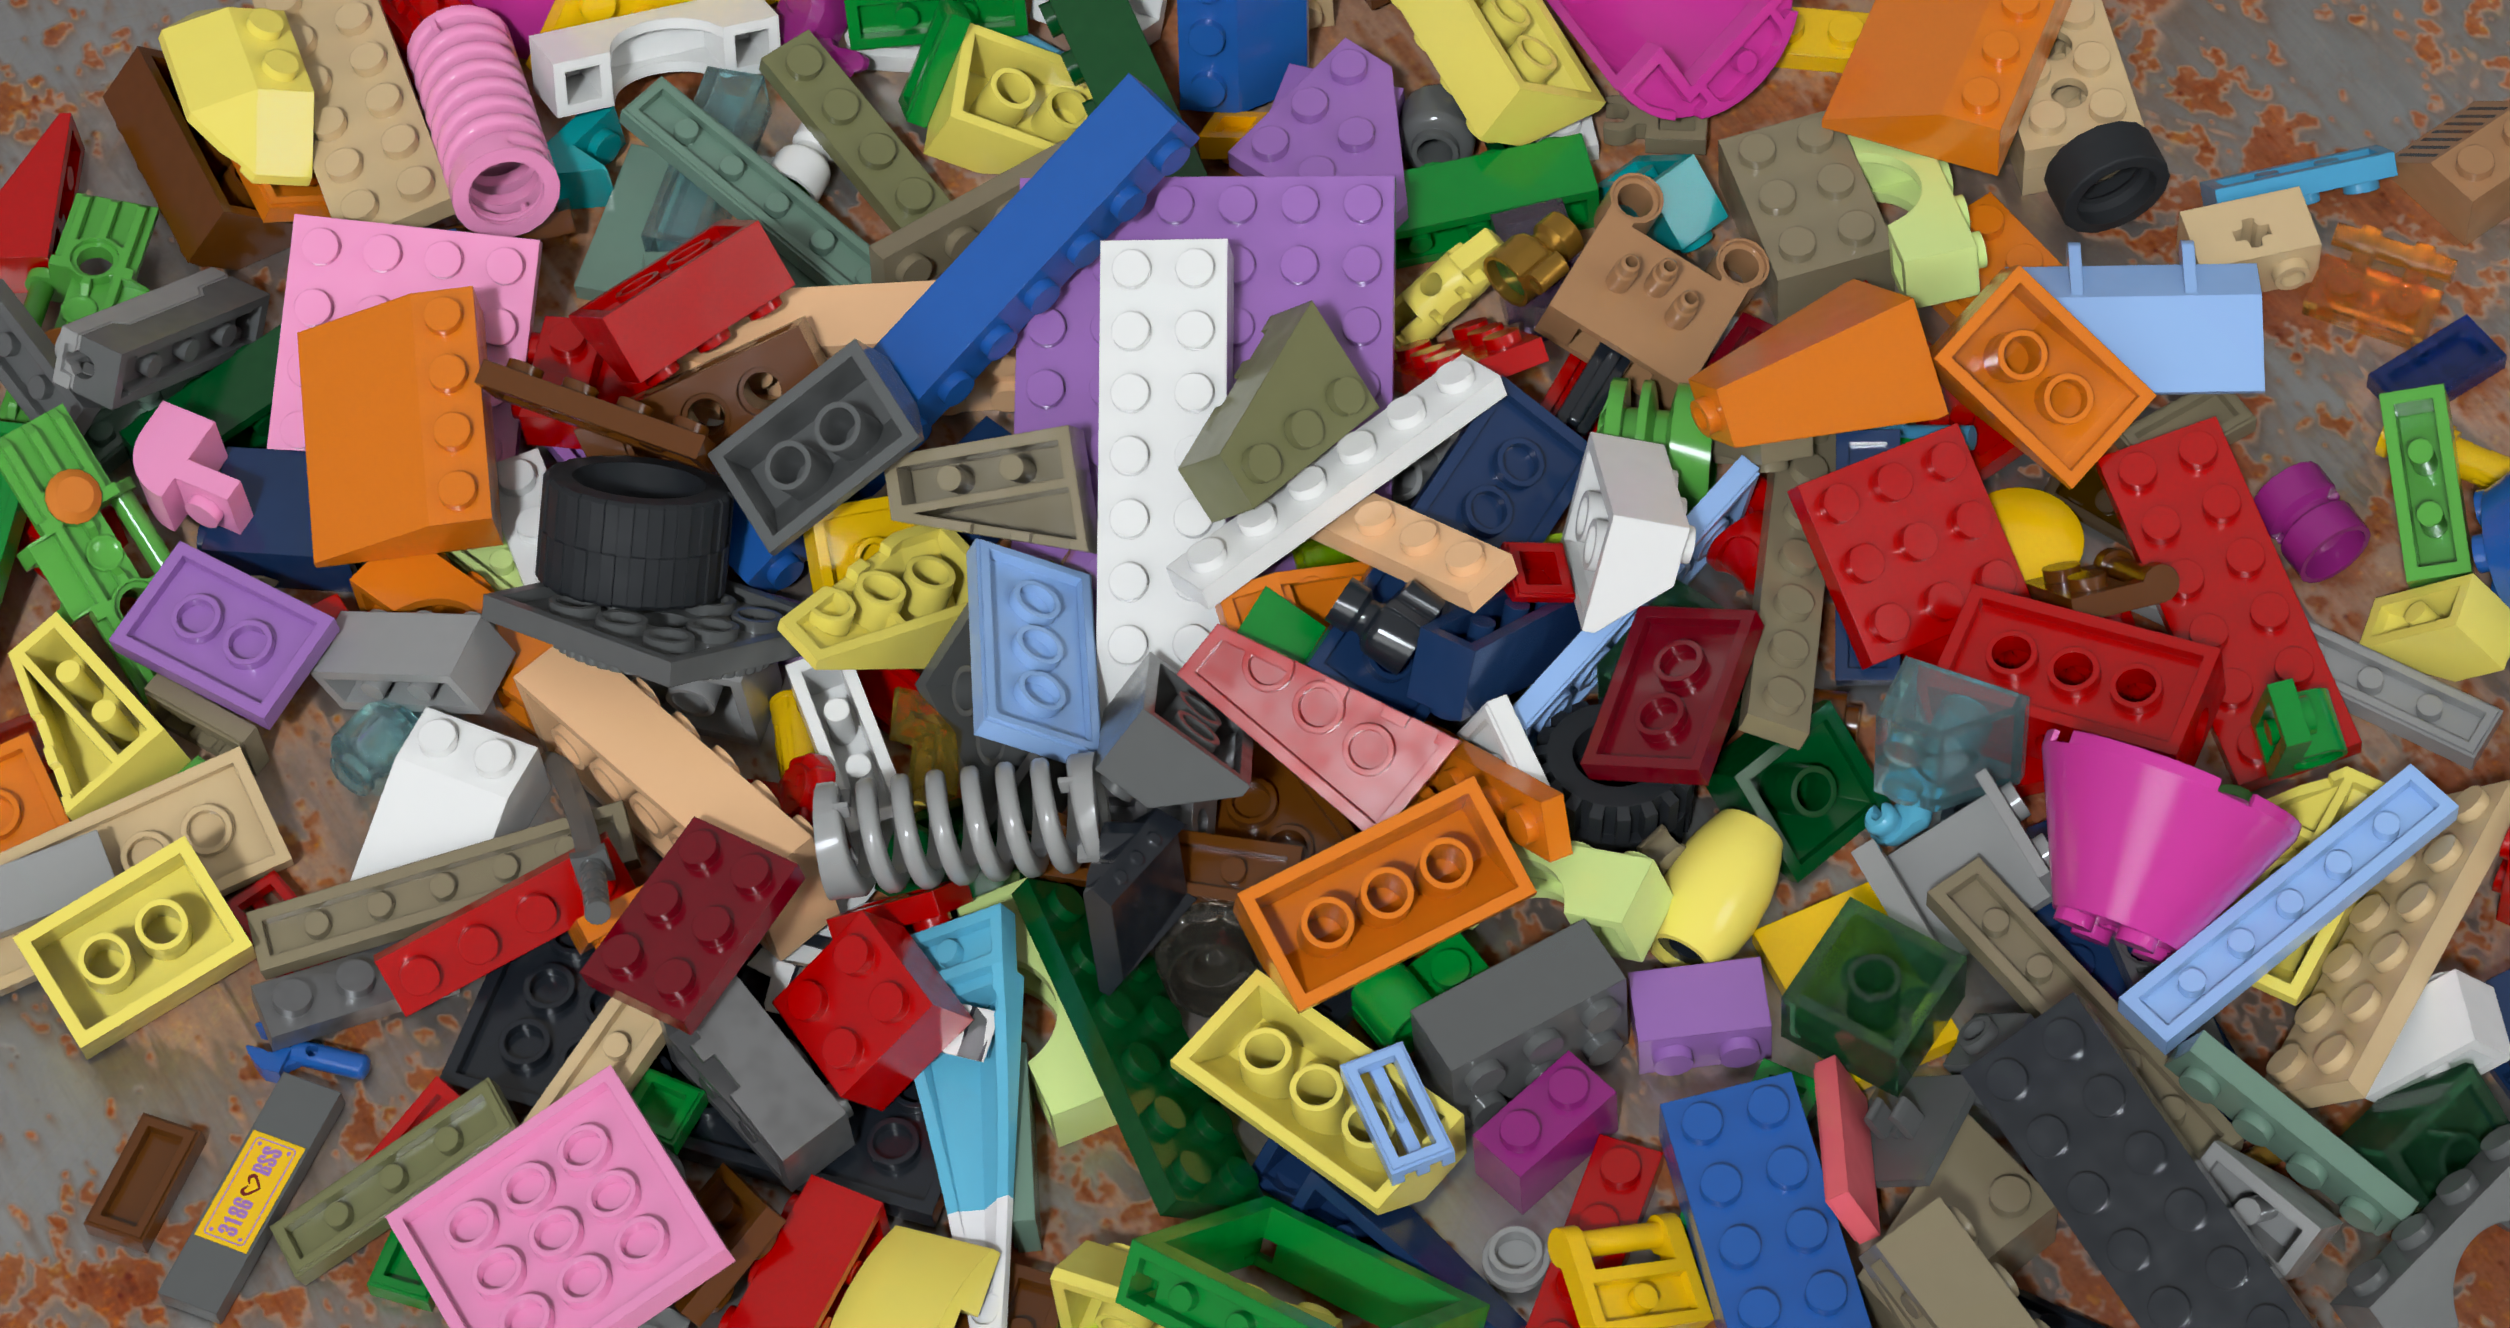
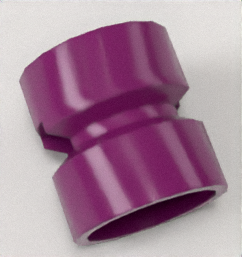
M2312 461L2300 462L2284 469L2272 477L2253 499L2270 537L2275 539L2278 544H2281L2282 555L2298 576L2308 583L2324 581L2346 569L2361 555L2367 547L2371 536L2369 528L2348 502L2339 500L2340 495L2336 491L2334 483L2319 464Z

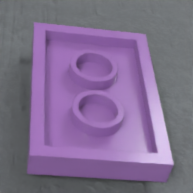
M179 541L111 635L109 642L115 652L270 730L340 631V628L334 617Z

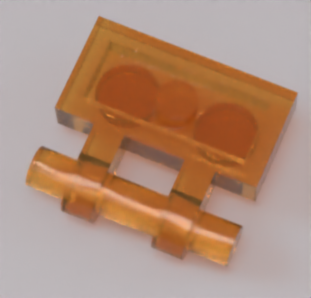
M2339 222L2331 245L2353 252L2352 256L2348 261L2325 253L2304 298L2302 314L2421 353L2442 307L2444 295L2443 291L2425 286L2424 284L2427 277L2450 284L2454 278L2458 260L2436 254L2437 247L2418 241L2415 246L2384 237L2382 229L2364 224L2362 229ZM2374 260H2378L2406 269L2403 278L2372 269L2371 266Z

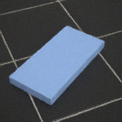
M976 538L966 553L974 735L1062 763H1066L1067 757L1071 754L1098 752L1101 720L1091 575Z

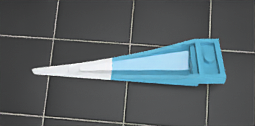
M1002 903L911 934V937L962 1004L995 1011V1032L984 1063L940 1053L914 1079L935 1159L952 1239L992 1248L1001 1253L978 1317L967 1315L969 1328H1007L1024 976L1017 972L1015 913Z

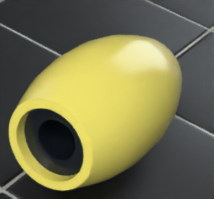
M1724 809L1700 827L1684 844L1686 849L1664 875V879L1673 897L1668 913L1649 950L1667 967L1730 960L1753 935L1770 905L1780 872L1783 852L1782 839L1766 822L1750 813L1737 809Z

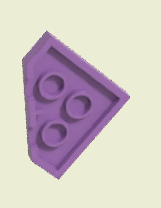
M1345 37L1228 151L1229 167L1243 176L1395 175L1397 230L1408 219V205L1392 66Z

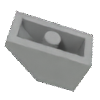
M2219 1140L2214 1141L2200 1159L2286 1281L2303 1276L2344 1224L2291 1179Z

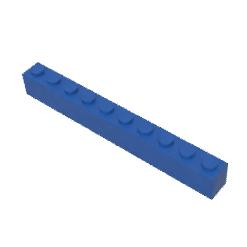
M1130 73L1126 75L873 348L887 357L918 405L924 440L909 452L919 448L928 439L932 431V425L949 407L959 404L971 393L975 384L974 380L992 361L1002 358L1013 348L1018 338L1017 334L1035 315L1045 312L1056 302L1061 292L1060 288L1078 269L1088 266L1099 256L1100 241H1105L1122 222L1135 217L1144 207L1149 192L1163 177L1175 173L1184 165L1190 155L1191 147L1200 139L1150 88ZM884 471L843 503L860 501L876 494L886 484ZM734 499L729 565L748 585L775 595L778 590L794 583L804 569L807 555L803 534L777 555L770 554L738 502Z

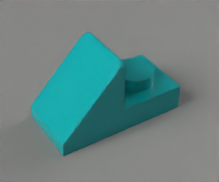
M614 106L577 114L547 142L560 180L559 200L569 198L571 210L606 207L611 192L614 190L608 170L604 165L612 162L619 150L627 144Z

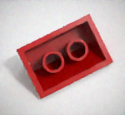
M721 219L568 316L578 331L622 381L635 383L645 381L647 386H652L676 373L680 369L676 360L693 349L697 348L699 353H704L729 339L732 334L728 327L748 315L749 319L753 321L777 309L783 303L779 295L793 287L795 283L759 220Z

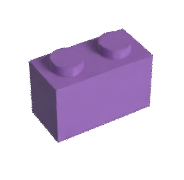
M1760 957L1628 972L1629 1010L1639 1074L1656 1072L1664 1076H1675L1696 1067L1723 1064L1730 1068H1741L1752 1065L1758 1060H1763V1058H1772V1024Z

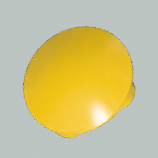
M2025 487L2006 488L1988 494L2024 581L2043 577L2042 568L2061 562L2081 561L2084 551L2083 529L2076 514L2062 500L2047 492Z

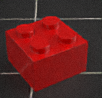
M863 910L772 1001L774 1007L839 1096L883 1111L974 1020L904 926Z

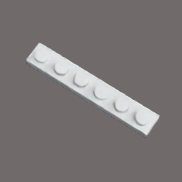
M1464 354L1442 365L1434 375L1406 395L1393 400L1385 410L1356 431L1345 435L1335 446L1319 456L1255 509L1238 514L1207 538L1194 543L1186 553L1166 566L1173 586L1207 609H1212L1504 398L1507 393L1500 375Z

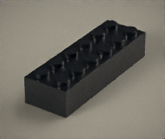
M2072 992L1961 1072L2140 1328H2320L2084 998Z

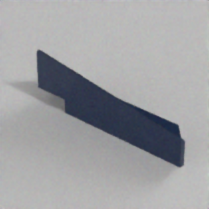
M1268 1138L1252 1165L1259 1179L1258 1185L1262 1190L1289 1207L1490 1304L1484 1328L1526 1327L1527 1322L1409 1205L1378 1216L1271 1138Z

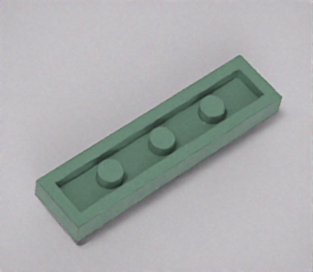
M2205 1030L2179 1044L2164 1066L2179 1077V1084L2187 1094L2200 1102L2214 1105L2232 1120L2234 1130L2242 1138L2254 1145L2265 1146L2286 1163V1170L2293 1179L2305 1187L2320 1190L2340 1207L2339 1212L2341 1216L2355 1228L2373 1233L2378 1237L2395 1229L2402 1221L2409 1218L2419 1204L2417 1200Z

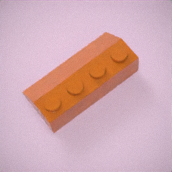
M1472 776L1237 893L1233 912L1263 969L1296 1012L1300 1014L1535 896L1537 891L1476 778Z

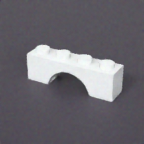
M693 0L529 36L534 91L557 118L615 106L616 96L621 89L638 79L655 74L697 72L712 75L725 81L762 74L759 71L761 58L781 46L779 15L765 0Z

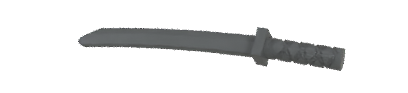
M551 751L543 752L541 754L543 764L558 793L571 830L575 852L569 853L580 889L582 890L585 918L591 924H603L607 922L611 915L607 881L616 880L615 871L605 843L601 844L598 828L587 795L573 764L562 755Z

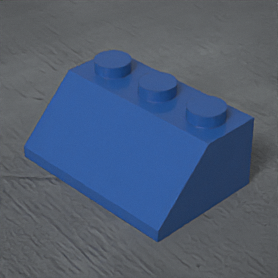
M1177 0L1180 110L1220 113L1248 111L1275 99L1289 63L1309 68V0Z

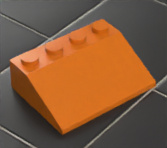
M1875 0L1822 118V128L1998 176L2072 0Z
M473 286L410 293L298 332V353L315 567L321 568L503 545L491 395L474 382L483 360H488L484 313Z

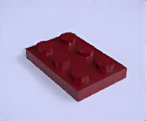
M1638 607L1580 763L1588 778L1592 780L1708 785L1765 627L1756 610Z
M694 816L583 966L580 974L588 986L692 1036L803 883L805 876L797 863Z

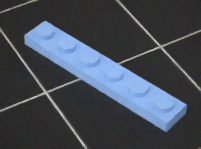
M2409 764L2119 997L2117 1011L2164 1055L2168 1054L2455 822L2459 805L2417 768Z

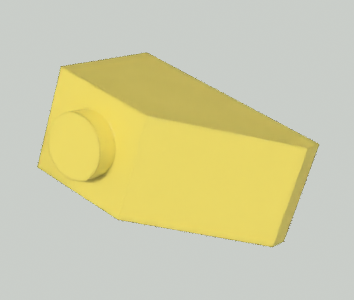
M2472 573L2375 598L2359 644L2421 673L2457 682L2505 669L2510 657V608Z

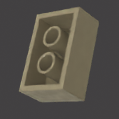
M1826 110L1718 140V184L1741 238L1756 242L1764 249L1769 258L1770 270L1762 284V288L1777 324L1852 279L1866 280L1869 284L1895 292V281L1891 274L1888 228L1847 135L1822 128V118Z

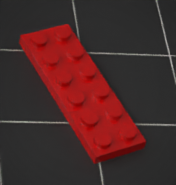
M2214 416L2102 456L2096 462V470L2136 562L2145 565L2150 562H2160L2173 567L2179 576V588L2176 595L2171 600L2156 604L2168 635L2221 648L2226 693L2210 732L2233 785L2241 786L2251 792L2313 770L2309 769L2269 780L2250 721L2267 684L2293 678L2297 692L2314 688L2328 689L2348 750L2344 757L2336 761L2361 753V738L2217 417Z

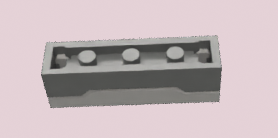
M210 267L63 325L55 344V355L57 358L52 382L66 389H73V392L110 410L124 406L215 368L232 357L242 346L253 343L262 337L270 294L233 276L228 277V274Z

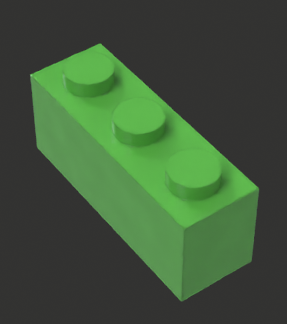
M2444 383L2379 394L2405 575L2409 588L2413 589L2472 573L2475 574L2451 408Z

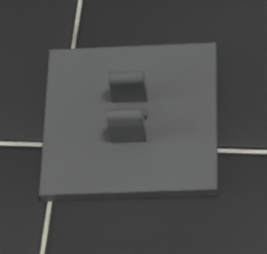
M1962 1074L1883 1078L1878 1083L1868 1102V1111L1863 1119L1871 1132L1876 1188L1930 1186L1977 1097Z

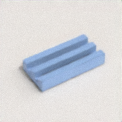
M1402 1041L1340 1065L1341 1078L1392 1186L1405 1182V1175L1415 1171L1417 1176L1430 1172V1165L1439 1161L1443 1167L1456 1162L1455 1150ZM1394 1063L1432 1145L1421 1148L1383 1066ZM1369 1073L1404 1146L1406 1155L1398 1157L1360 1075Z

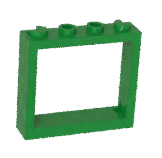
M1268 1196L1250 1200L1132 1239L1115 1303L1165 1328H1336L1227 1274L1250 1265H1255L1380 1328H1484L1490 1304ZM1264 1238L1277 1244L1274 1258L1260 1252Z

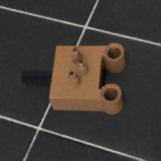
M1641 173L1624 174L1612 184L1596 210L1594 216L1595 231L1534 328V331L1587 363L1555 417L1582 438L1588 435L1600 412L1603 410L1613 377L1629 378L1631 391L1639 396L1641 395L1644 381L1654 380L1658 393L1659 408L1670 410L1679 383H1689L1688 378L1701 371L1734 314L1743 310L1750 303L1766 280L1770 270L1769 258L1764 249L1756 242L1746 238H1734L1726 241L1703 271L1646 236L1660 215L1664 200L1659 185L1653 179ZM1619 205L1632 208L1638 217L1627 215L1621 210ZM1725 270L1736 272L1744 283L1731 279Z

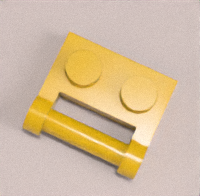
M1673 1212L1654 1214L1645 1223L1582 1231L1575 1225L1556 1227L1549 1233V1257L1552 1263L1562 1270L1580 1328H1704L1714 1320L1684 1226L1677 1214ZM1651 1250L1654 1254L1659 1255L1661 1260L1595 1270L1592 1257Z

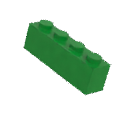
M1582 133L1564 137H1548L1536 143L1503 150L1491 149L1479 155L1446 162H1430L1418 168L1404 170L1408 219L1396 230L1395 270L1438 261L1459 242L1462 244L1466 243L1484 228L1492 230L1503 242L1516 234L1525 233L1532 236L1534 226L1552 211L1565 215L1574 223L1579 231L1594 228V216L1599 206V189Z

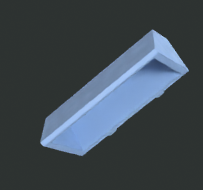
M2180 240L2178 250L2179 264L2082 266L2080 242H2067L2066 266L2022 267L2156 395L2265 393L2262 291L2257 263L2196 264L2194 241Z

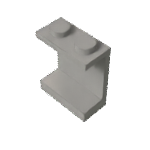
M1986 768L1975 774V777L1986 793L1984 796L1888 856L1873 838L1851 852L1910 953L1929 977L1937 974L1970 952L1926 906L1927 892L1977 857L1983 860L2032 913L2037 912L2052 902L2048 840L2043 833L2031 838L2021 821L2032 814L2011 781L1999 787Z

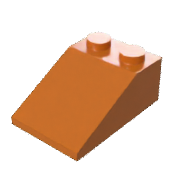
M2020 265L2001 269L1929 349L1939 383L1962 405L2068 489L2074 488L2157 396Z

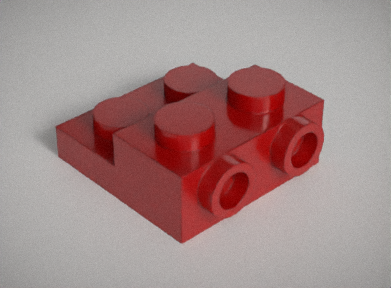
M545 316L541 333L531 332L527 363L545 372L543 380L560 386L564 377L579 380L599 390L598 399L612 404L617 403L619 396L629 398L655 386H647L645 381L641 383L622 381L578 331L570 318ZM511 404L512 416L514 419L520 420L527 445L582 449L574 433L575 426Z

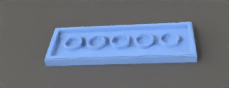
M1741 455L1688 513L1689 525L1695 526L1696 529L1695 547L1689 564L1680 563L1674 586L1641 606L1669 607L1708 564L1706 556L1714 539L1730 525L1745 516L1760 475L1758 473L1760 468L1745 456ZM1638 608L1595 633L1581 631L1513 705V709L1533 750L1534 746H1537V736L1543 726L1550 727L1551 718L1560 711L1571 714L1572 705L1584 701L1618 663Z

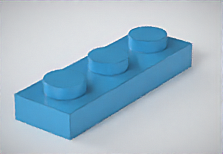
M2372 145L2199 183L2203 206L2300 186L2306 204L2310 205L2321 200L2319 192L2342 188L2343 194L2346 195L2367 193L2380 188V179L2398 176L2394 151L2379 145Z

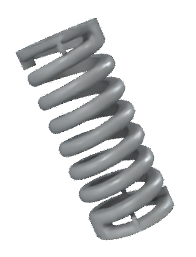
M1097 751L1069 755L1066 759L1067 777L1058 778L1060 792L1068 793L1066 839L1055 804L1050 765L1047 759L1043 757L1035 758L1030 763L1033 799L1031 843L1026 832L1019 804L1015 768L1008 761L1000 762L996 765L995 783L998 798L996 847L986 818L980 771L973 765L963 767L960 771V788L963 803V841L961 852L949 813L945 774L938 769L928 771L925 775V792L929 813V836L926 856L915 822L910 778L904 773L895 774L890 780V797L894 817L892 862L887 852L880 826L876 784L869 777L860 778L855 784V800L860 827L857 866L855 860L851 857L844 818L851 817L849 807H851L852 792L850 789L840 790L838 784L833 781L816 783L813 795V831L817 863L826 896L829 900L867 896L874 887L875 881L885 892L889 894L899 893L906 888L910 877L921 889H934L942 882L945 872L954 884L963 886L970 885L975 881L980 868L989 880L999 882L1009 878L1015 864L1024 876L1034 878L1044 874L1049 865V860L1062 874L1075 873L1079 870L1082 863L1098 862L1100 859V834L1104 822L1111 821L1107 788L1099 779L1101 774L1095 770Z

